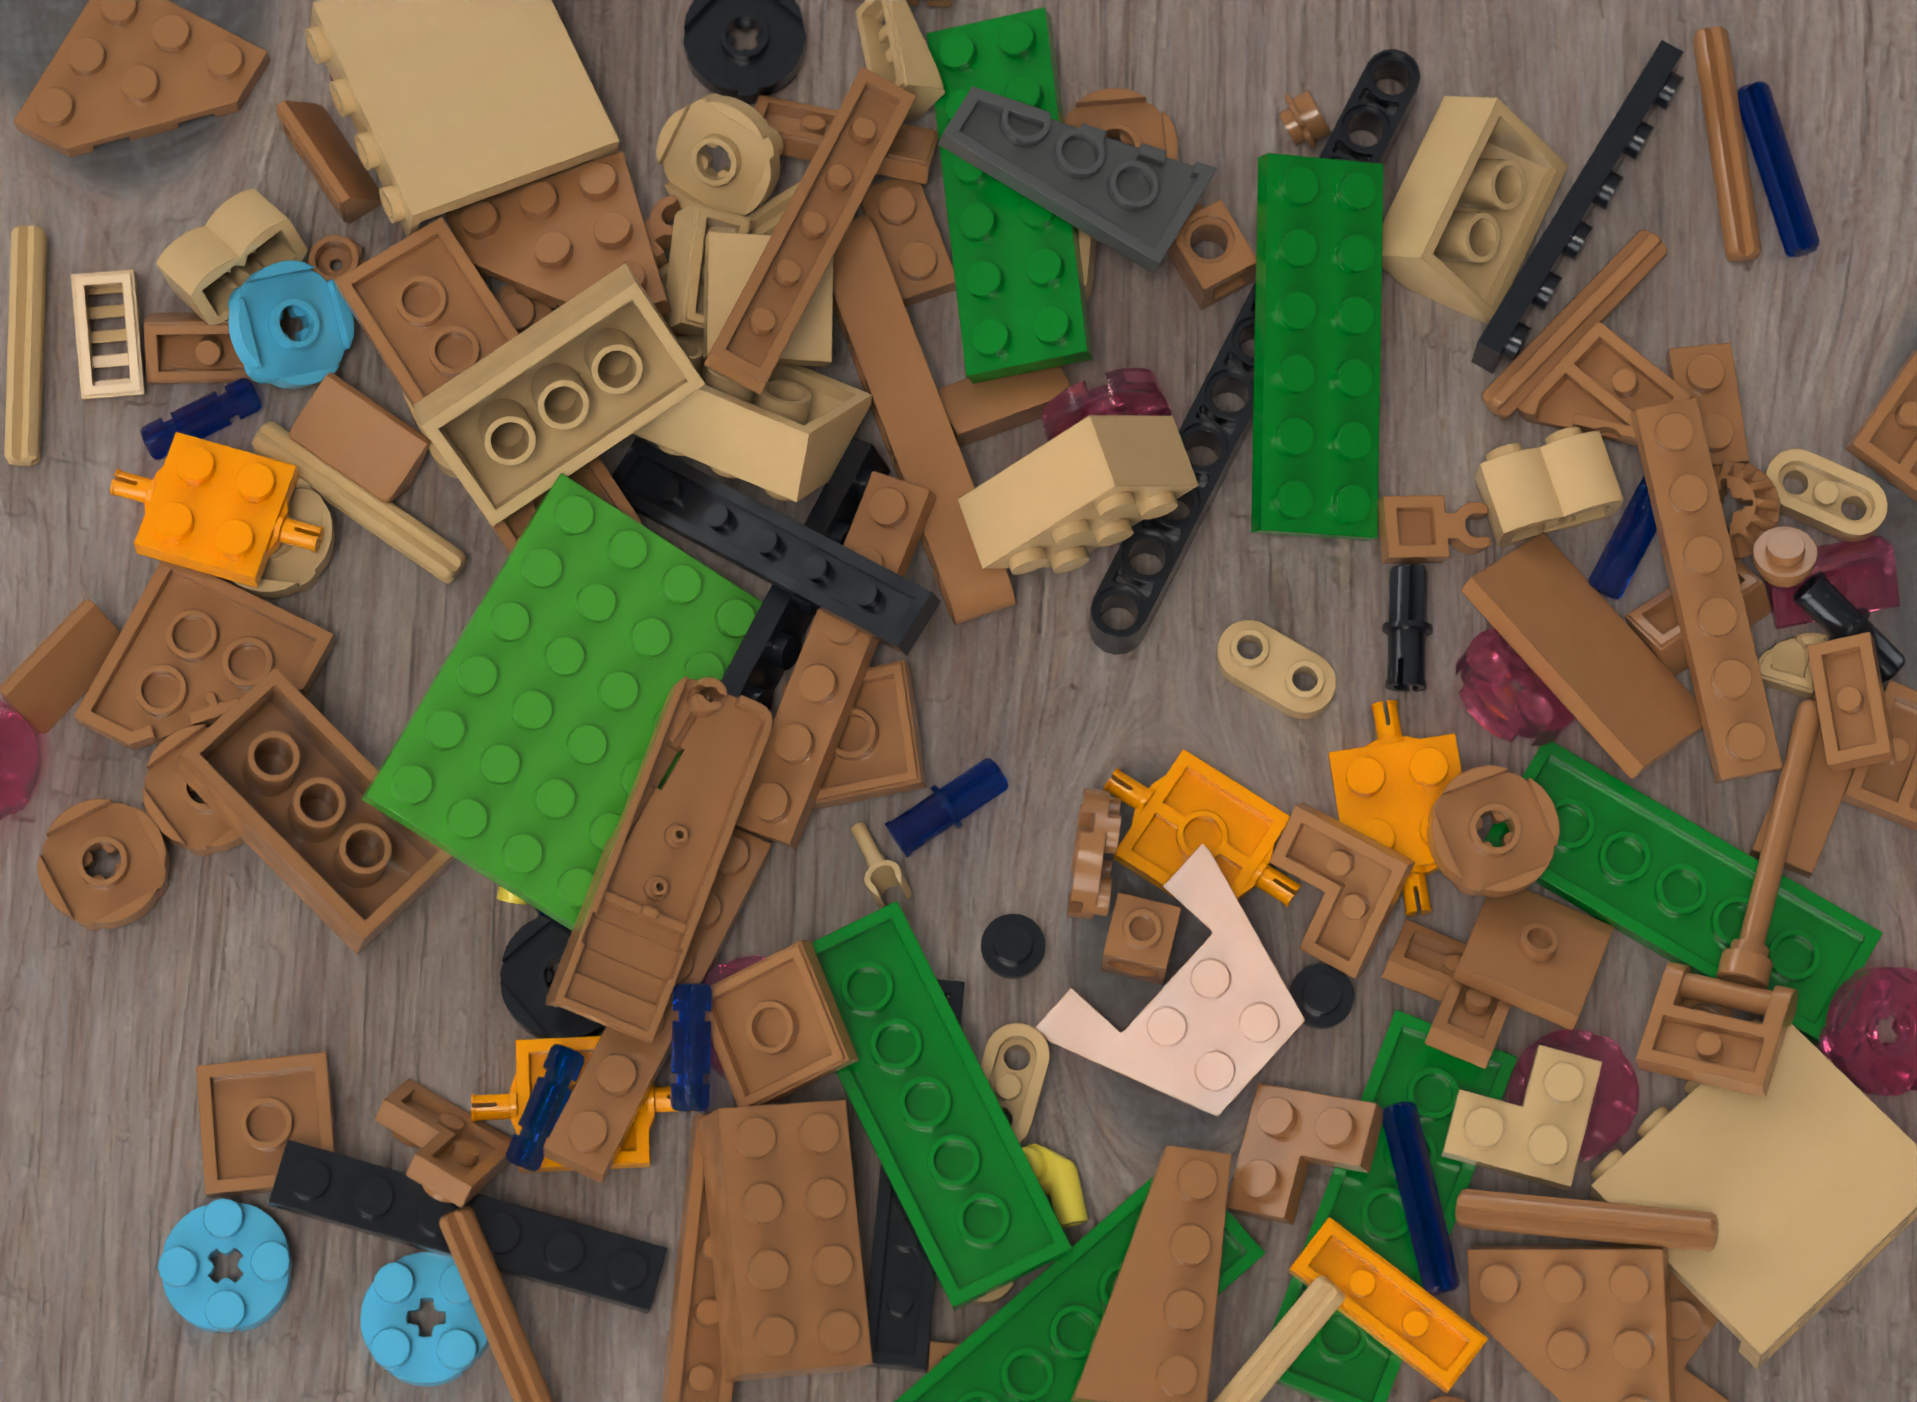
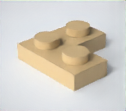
M1538 1045L1522 1106L1459 1089L1441 1156L1569 1191L1577 1166L1602 1062Z

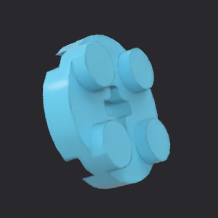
M288 260L277 262L251 274L240 287L235 288L230 294L228 301L230 310L228 320L230 338L236 354L244 364L247 375L253 381L260 384L270 383L284 389H298L322 381L328 373L334 374L340 367L338 364L342 360L344 350L350 348L354 337L353 314L336 289L334 280L326 281L319 273L311 270L315 268L314 266L301 261ZM284 309L288 310L291 318H300L303 323V329L295 333L296 341L289 339L288 335L284 334L280 327V320L283 319L282 311Z
M222 1198L214 1200L209 1205L196 1208L176 1224L164 1244L158 1270L169 1302L186 1321L204 1331L230 1333L238 1330L243 1332L255 1329L267 1322L278 1312L286 1301L291 1289L293 1262L289 1241L272 1217L253 1205ZM237 1251L243 1255L237 1264L241 1272H243L239 1280L234 1283L231 1279L225 1277L218 1284L212 1281L211 1275L216 1269L212 1260L217 1254L221 1252L223 1255L228 1256Z
M419 1252L404 1256L396 1262L388 1263L381 1267L376 1273L373 1283L366 1291L360 1314V1325L364 1342L376 1362L402 1382L424 1387L450 1383L462 1376V1372L472 1367L489 1346V1342L453 1258L432 1252ZM423 1302H433L435 1310L446 1315L445 1323L435 1325L432 1330V1336L428 1337L420 1336L418 1325L409 1324L411 1312L420 1311Z

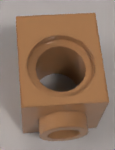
M1221 199L1205 208L1202 203H1197L1169 248L1167 255L1200 310H1203L1255 282L1256 256ZM1201 241H1212L1218 244L1224 253L1214 259H1205L1198 256L1192 247Z
M1118 892L1103 951L1101 971L1164 985L1181 907Z

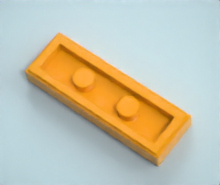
M1330 1217L1288 1271L1307 1287L1321 1275L1331 1280L1345 1294L1344 1302L1339 1306L1338 1311L1445 1393H1448L1488 1340L1480 1331Z

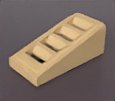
M865 0L855 13L866 69L916 95L904 120H918L945 93L938 68L907 0Z
M134 269L71 274L81 399L90 400L146 395L137 272ZM123 293L124 304L90 307L89 296ZM125 317L126 329L91 331V320ZM127 341L128 353L93 356L92 344ZM129 366L130 378L94 381V368Z

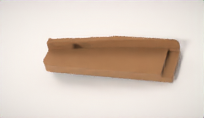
M686 676L672 686L619 823L611 838L607 839L546 997L545 1005L562 1007L648 1044L654 1041L771 732L773 719L766 706L743 695L738 698L729 695L724 683L715 677H702L697 681ZM678 752H682L661 790L658 789Z

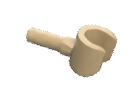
M864 822L855 824L851 828V832L866 859L868 870L864 881L876 906L879 909L885 907L881 897L891 887H901L907 900L910 899L912 894L911 888L899 865L891 860H885L884 856L880 854Z

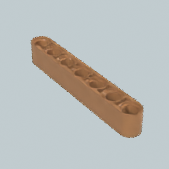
M868 214L854 218L833 255V310L864 392L872 394L870 408L897 479L930 489L936 496L920 539L949 615L956 626L1015 605V596L1006 568L982 569L958 502L959 498L975 489L873 222Z

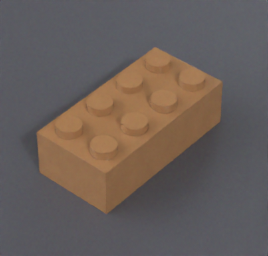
M276 667L180 754L176 773L356 955L449 869L454 859L447 852L361 799L378 770Z
M846 1100L718 1108L701 1118L699 1126L724 1382L851 1372L872 1364Z

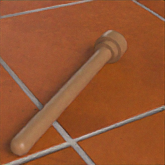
M1805 700L1797 707L1739 939L1732 940L1730 948L1722 951L1716 974L1717 979L1763 989L1768 988L1773 962L1768 958L1770 950L1765 946L1820 725L1817 702L1814 700Z

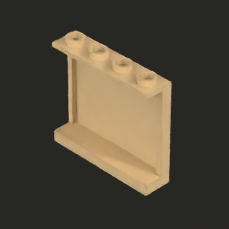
M318 0L312 2L310 28L304 31L310 54L316 64L319 65L325 62L333 79L329 83V88L334 105L341 117L350 115L358 134L354 135L358 156L366 170L375 168L383 185L379 189V195L385 214L392 224L400 221L407 237L419 230V225L422 221L584 162L588 163L617 153L620 140L552 0Z
M1758 1019L1752 1021L1754 1023L1762 1024ZM1792 1024L1787 1028L1766 1098L1688 1081L1683 1089L1688 1096L1671 1111L1663 1105L1653 1112L1637 1131V1134L1642 1139L1625 1154L1619 1149L1612 1151L1596 1166L1590 1175L1595 1182L1591 1185L1589 1201L1712 1212L1717 1215L1719 1228L1714 1250L1704 1252L1668 1248L1669 1271L1741 1341L1738 1351L1757 1370L1917 1219V1144Z

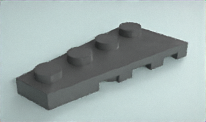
M974 86L970 89L938 142V145L1153 274L1156 272L1217 170L1215 167L1197 161L1194 166L1167 158V151L1144 143L1141 144L1140 148L1107 138L1105 137V130L1082 123L1080 128L1053 120L1048 111Z

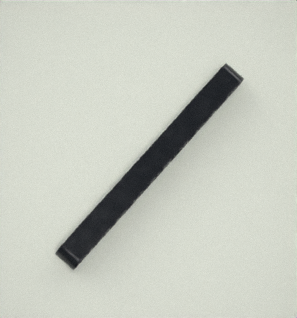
M1396 49L1382 50L1373 55L1363 70L1319 158L1385 165L1414 106L1420 81V71L1413 57L1404 51ZM1381 79H1393L1402 84L1405 90L1399 94L1390 95L1379 90L1375 83ZM1364 130L1376 136L1379 142L1373 146L1363 147L1352 142L1348 135L1354 131ZM1256 281L1179 430L1186 452L1192 447L1204 446L1214 451L1218 459L1208 466H1198L1190 462L1199 486L1176 499L1186 504L1191 511L1187 517L1175 521L1166 519L1164 516L1154 519H1143L1132 526L1133 535L1122 541L1093 598L1090 609V636L1095 645L1104 652L1114 655L1126 654L1136 649L1143 640L1253 424L1254 358L1243 353L1240 346L1248 340L1255 339ZM1229 392L1239 396L1245 403V406L1236 412H1226L1216 407L1212 400L1221 393ZM1147 553L1157 557L1163 567L1155 574L1143 575L1133 570L1129 562L1138 554ZM1111 608H1122L1133 615L1135 622L1127 629L1115 630L1104 624L1101 616Z

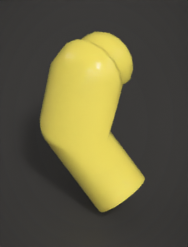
M1029 1144L1021 1147L1044 1193L1051 1197L1053 1211L1062 1229L1089 1222L1076 1165L1066 1157L1042 1145Z

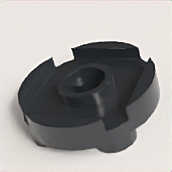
M694 0L687 11L684 24V53L693 75L704 87L713 93L733 97L749 105L755 104L759 95H772L785 87L795 77L803 63L807 45L806 32L800 8L795 0ZM753 27L759 31L756 35L757 46L751 50L743 49L741 51L733 48L734 39L730 33L737 28L745 33Z
M542 915L525 924L507 944L500 972L503 1000L516 1023L534 1037L548 1039L596 1036L604 1031L605 1025L562 1007L545 1005L546 997L550 990L548 986L552 984L554 979L550 969L557 963L560 964L572 930L548 915Z

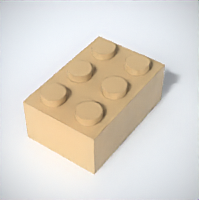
M1089 415L959 498L958 502L982 569L1010 568L1012 574L1019 575L1034 571L1040 567H1052L1053 572L1059 574L1075 570L1088 563L1090 560L1088 553L1094 549L1114 545L1126 540L1134 533L1132 526L1143 519H1154L1172 512L1178 507L1176 499L1199 485L1173 416Z

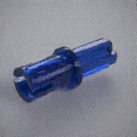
M986 758L940 789L934 784L930 787L931 795L893 820L885 822L884 825L902 853L908 858L914 851L952 826L957 830L963 827L962 819L1007 790V779L996 762L991 758Z

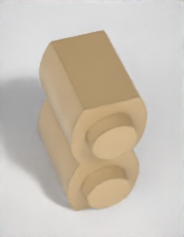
M249 189L232 196L220 205L211 215L205 226L192 229L175 239L160 255L156 265L173 292L211 326L229 319L228 301L230 294L235 288L240 287L251 274L277 262L288 260L302 261L308 249L290 219L257 190Z
M1569 427L1545 438L1546 445L1523 450L1521 444L1512 443L1498 447L1485 455L1486 461L1479 465L1474 478L1483 504L1488 505L1487 516L1498 547L1522 543L1533 539L1542 532L1547 535L1557 530L1574 528L1599 521L1618 513L1624 499L1600 431L1582 433L1580 427Z

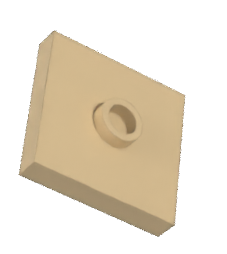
M709 231L706 235L703 360H706L772 235ZM833 257L777 364L828 367L832 363Z

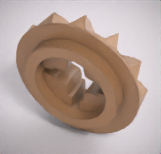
M1724 459L1721 465L1713 467L1721 504L1723 505L1724 495H1727L1726 488H1728L1732 497L1738 503L1748 505L1743 506V510L1733 512L1732 522L1729 523L1730 533L1727 528L1734 560L1753 554V547L1757 538L1763 532L1777 527L1780 517V499L1775 485L1764 472L1751 463H1734Z

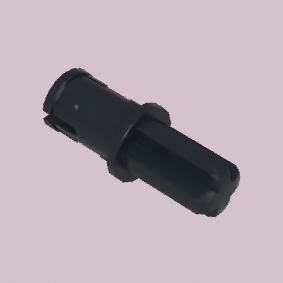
M1403 563L1392 567L1390 571L1389 622L1382 624V632L1388 635L1387 680L1385 681V687L1388 690L1409 692V685L1413 686V691L1415 692L1427 689V682L1425 680L1426 636L1433 633V626L1427 623L1428 571L1423 565Z
M1822 571L1815 573L1807 579L1793 595V602L1796 605H1800L1831 636L1829 641L1870 632L1875 639L1882 683L1893 678L1905 664L1904 655L1868 620L1870 612L1865 607L1857 609L1826 579V575Z

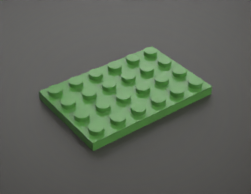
M560 473L552 487L548 489L361 799L568 929L573 930L607 839L611 838L619 823L670 689L675 683L686 676L697 681L702 677L708 676L715 677L721 681L763 602ZM678 752L658 789L661 790L682 752Z

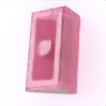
M1871 536L1860 542L1844 541L1817 546L1816 566L1811 574L1798 585L1777 587L1763 579L1776 629L1816 622L1800 605H1796L1793 602V595L1807 579L1820 571L1826 575V579L1857 609L1865 607L1871 612L1900 606L1893 545L1883 536Z

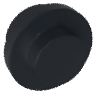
M1006 914L994 919L986 927L981 939V954L985 964L992 972L1004 978L1018 979L1033 973L1041 964L1045 954V938L1040 927L1032 919L1020 914Z
M1315 964L1301 970L1293 979L1289 990L1306 1020L1303 1024L1314 1029H1329L1337 1026L1346 1019L1353 1006L1354 991L1350 980L1343 972L1327 964Z

